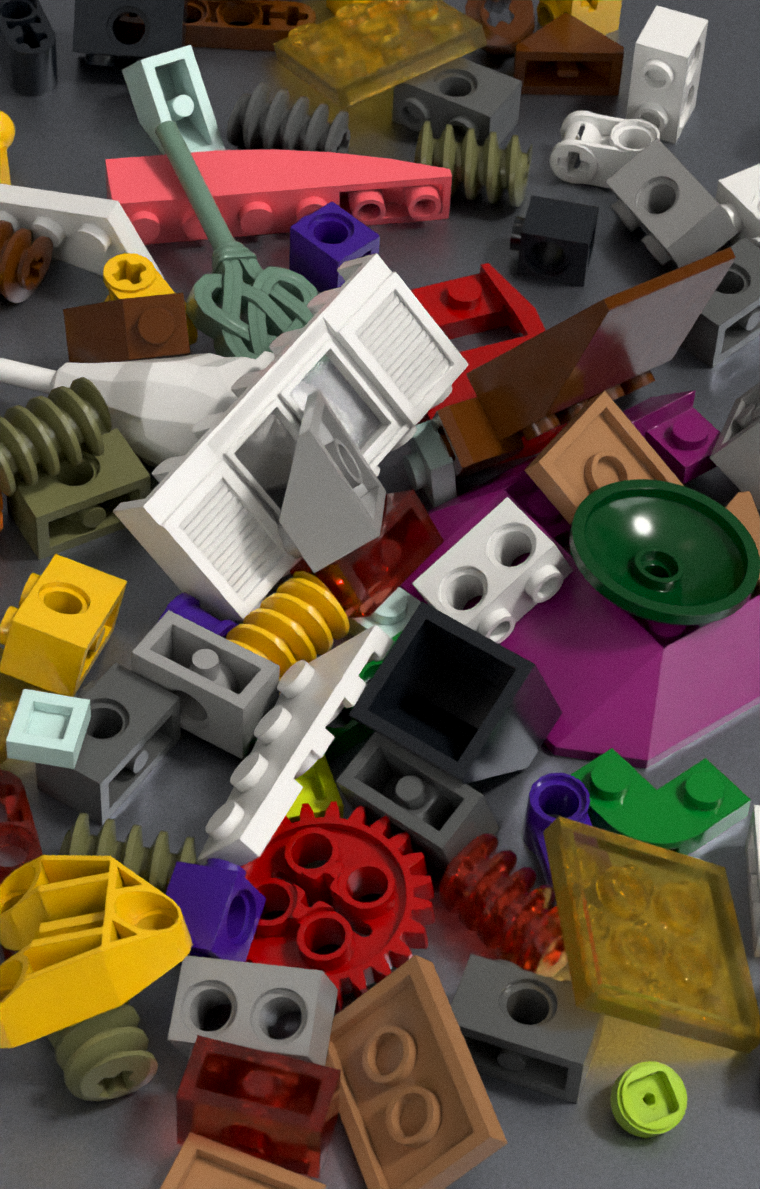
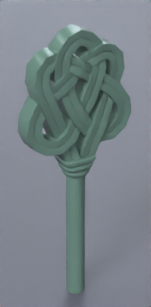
M170 120L165 121L157 126L155 133L214 250L212 253V274H204L194 284L186 299V314L197 330L214 340V349L219 356L257 359L264 351L273 353L269 346L278 336L288 331L303 328L314 315L307 308V305L318 295L317 290L303 275L289 269L268 266L263 270L256 260L257 256L247 247L243 246L242 243L234 240L176 123ZM325 354L301 381L309 385L313 377L321 375L330 360Z

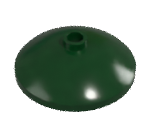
M633 479L605 485L589 494L581 502L574 514L569 531V545L573 560L591 586L620 609L656 623L696 625L726 618L737 612L747 603L753 594L760 574L758 549L752 536L738 518L708 496L670 482Z

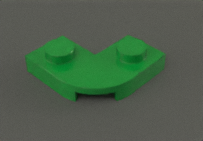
M613 748L571 774L580 780L589 792L590 806L588 815L592 827L610 844L624 852L628 850L630 843L648 849H674L677 858L686 856L747 817L751 804V799L706 758L659 789H655Z

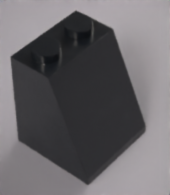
M421 602L349 713V716L370 730L466 784L528 768L561 716L562 711L534 663L430 605Z

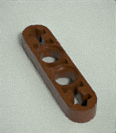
M188 0L187 19L196 20L197 22L186 23L185 46L298 52L308 49L314 44L316 39L315 11L310 6L301 2L264 0L258 3H247L241 0ZM133 13L121 17L116 26V34L119 40L124 43L135 44L139 42L145 32L143 20L139 15ZM231 22H246V23H250V25H247V26H233V25H229L228 23H231Z

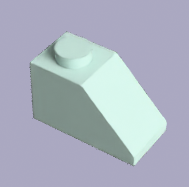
M191 45L142 59L122 70L139 123L163 155L166 153L155 130L158 125L169 120L176 123L190 152L225 150Z

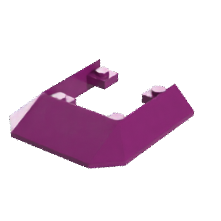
M696 390L650 397L623 411L682 484L717 467L710 459V456L721 432L693 407ZM537 456L413 518L399 587L420 602L426 604L428 603L412 583L507 497L557 546L573 570L563 580L562 586L557 593L547 601L537 603L515 623L511 634L500 643L503 647L537 666L562 711L561 716L543 743L554 755L593 761L613 748L632 767L647 769L760 703V595L747 601L734 614L721 620L710 622L702 627L698 624L668 625L645 620L637 616L632 617L628 612L615 606L598 593L579 571L573 557L564 549V547L569 545L571 525L525 472V469ZM530 553L518 556L510 567L523 563ZM477 596L469 600L464 606L463 610H468L476 606L480 602L482 596Z

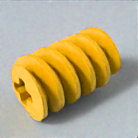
M297 571L294 573L293 578L288 579L278 587L276 593L265 598L259 608L245 616L242 624L232 628L228 632L226 639L279 665L280 681L284 673L296 662L305 660L309 663L317 658L316 654L323 655L330 651L333 646V639L339 640L344 638L349 632L350 625L346 613L328 587L316 576L305 571Z

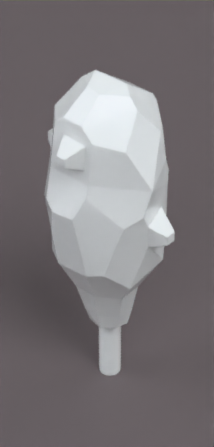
M264 351L257 359L223 357L212 353L127 362H66L57 371L0 357V382L49 394L52 389L60 386L69 388L72 381L77 378H87L95 385L107 403L111 417V430L118 428L137 457L148 465L157 467L168 458L186 455L199 441L192 432L193 427L208 415L226 412L238 399L231 390L232 385L247 373L264 370L276 358V355ZM300 381L289 395L304 412L308 395L316 391V389ZM324 396L351 437L353 427L346 414ZM271 413L234 454L265 491L282 489L287 487L297 442L276 416Z

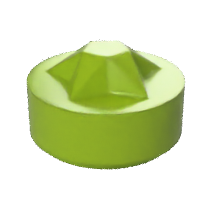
M645 1061L630 1067L616 1079L611 1090L610 1104L615 1119L624 1130L638 1137L652 1138L673 1129L682 1120L687 1108V1092L680 1076L669 1066L660 1062Z

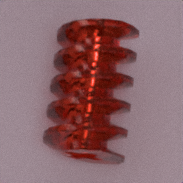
M484 833L476 837L447 866L440 881V903L449 913L458 914L459 920L465 928L478 932V938L487 948L497 949V955L501 960L510 961L523 970L552 978L563 969L581 947L587 935L586 926L578 925L569 930L568 927L575 915L574 906L569 902H562L549 911L556 896L554 888L547 884L541 885L530 892L537 878L535 871L530 867H523L513 873L518 860L513 851L503 850L494 855L499 843L497 837L492 833Z

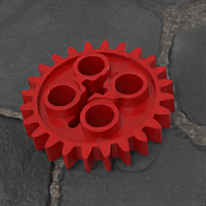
M331 801L325 816L315 818L313 810L308 803L302 804L300 821L291 823L285 815L260 857L241 866L246 871L245 878L266 898L261 917L272 911L285 912L273 920H259L246 962L323 971L338 989L334 1011L335 1014H338L343 1008L344 995L353 993L356 999H358L368 991V985L374 982L379 983L391 974L390 969L392 967L399 968L411 959L413 955L409 948L427 949L429 943L424 926L435 923L433 904L429 901L435 897L431 876H426L427 869L423 853H412L411 839L407 832L392 837L390 819L386 816L378 819L369 827L365 807L359 805L348 819L341 818L338 804L335 801ZM314 861H326L323 866L315 869L303 868L308 863ZM276 877H282V878L286 879L287 881L281 880V879L276 878ZM368 894L383 895L378 900L370 903L358 901L362 896ZM352 929H353L354 931L358 932V933H361V934H364V935H369V936H367V937H362V936L358 935L357 933L353 932ZM328 944L341 946L337 951L327 955L314 953L320 947Z

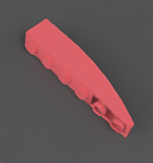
M277 149L190 152L233 237L290 233V227L296 224L302 217L314 213L332 201L366 226L449 219L452 174L450 169L395 159L335 152ZM166 154L105 159L107 199L119 201L144 245L208 239Z

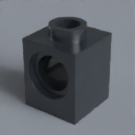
M532 195L526 217H515L511 233L510 250L519 251L517 275L584 287L594 250L599 207Z

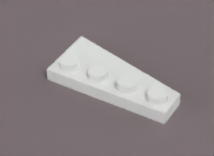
M376 624L309 663L305 660L296 662L281 677L277 685V690L281 694L274 708L256 726L254 736L258 740L251 754L237 766L230 778V783L234 788L226 803L213 814L206 825L205 831L209 837L196 861L199 865H205L206 860L209 858L229 861L241 867L260 857L303 788L295 779L303 775L318 759L323 757L335 738L325 729L326 726L339 715L344 706L346 708L355 706L368 684L358 675L364 666L371 661L378 662L384 660L394 644V641Z

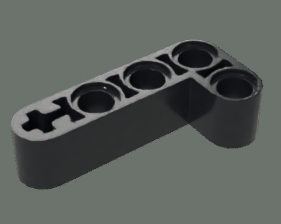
M0 0V65L13 90L21 95L30 97L48 94L58 84L55 32L39 0Z

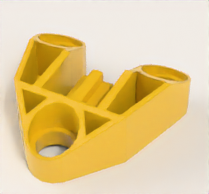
M42 855L13 871L0 884V944L4 948L20 951L0 965V1049L14 1048L117 1008L182 962L190 953L192 940L181 908L173 899L111 856Z

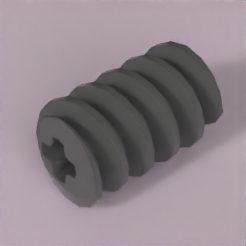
M260 82L253 94H243L239 97L228 120L227 139L232 146L244 144L247 150L277 149L348 153L350 130L348 129L349 113L347 111H340L333 122L330 123L328 122L329 106L327 104H319L313 115H308L310 104L308 97H299L293 108H288L290 100L289 91L280 89L274 99L269 101L270 86L266 82Z

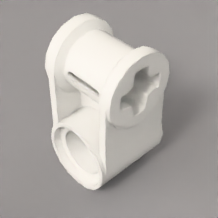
M575 111L563 120L560 129L562 141L552 149L549 158L550 168L563 181L572 184H588L609 188L605 181L657 137L660 140V132L656 126L641 119L628 120L598 115L589 111ZM581 126H585L583 135L580 140V136L578 134L579 129ZM579 155L581 160L579 168H574Z

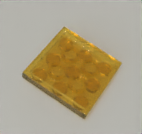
M372 0L365 4L353 3L346 5L336 12L335 17L319 24L309 23L298 26L289 32V37L273 43L278 62L335 105L344 109L487 45L480 23L443 0Z
M558 816L543 831L576 1007L749 1054L759 1046L760 1013L725 867Z

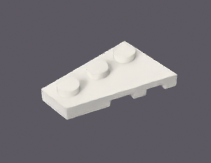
M0 184V221L4 220L12 223L14 233L20 228L31 230L33 242L40 236L50 238L53 243L52 258L103 276L104 266L109 259L116 255L133 253L150 260L163 277L119 201Z

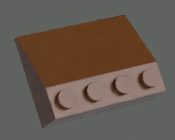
M731 247L607 297L468 372L466 375L498 440H503L522 431L526 440L529 441L559 425L570 422L591 398L603 391H606L614 401L656 381L651 370L672 360L736 259Z

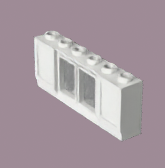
M377 253L344 262L337 271L346 282L339 288L327 290L315 296L307 305V308L314 315L303 328L285 332L270 344L269 348L276 355V358L264 370L247 373L232 385L231 390L238 399L226 412L208 415L193 427L192 432L199 441L186 455L168 458L153 470L152 475L159 482L154 490L145 499L122 502L113 510V513L181 592H186L200 601V608L220 621L228 619L243 622L245 616L260 607L261 602L267 598V593L282 577L294 571L304 560L303 556L295 559L288 552L279 536L277 527L280 525V513L308 395L318 389L320 390L377 477L380 473L378 464L390 451L400 448L414 436L417 431L415 425L430 409L442 403L450 395L453 389L451 385L469 365L396 271L392 272Z

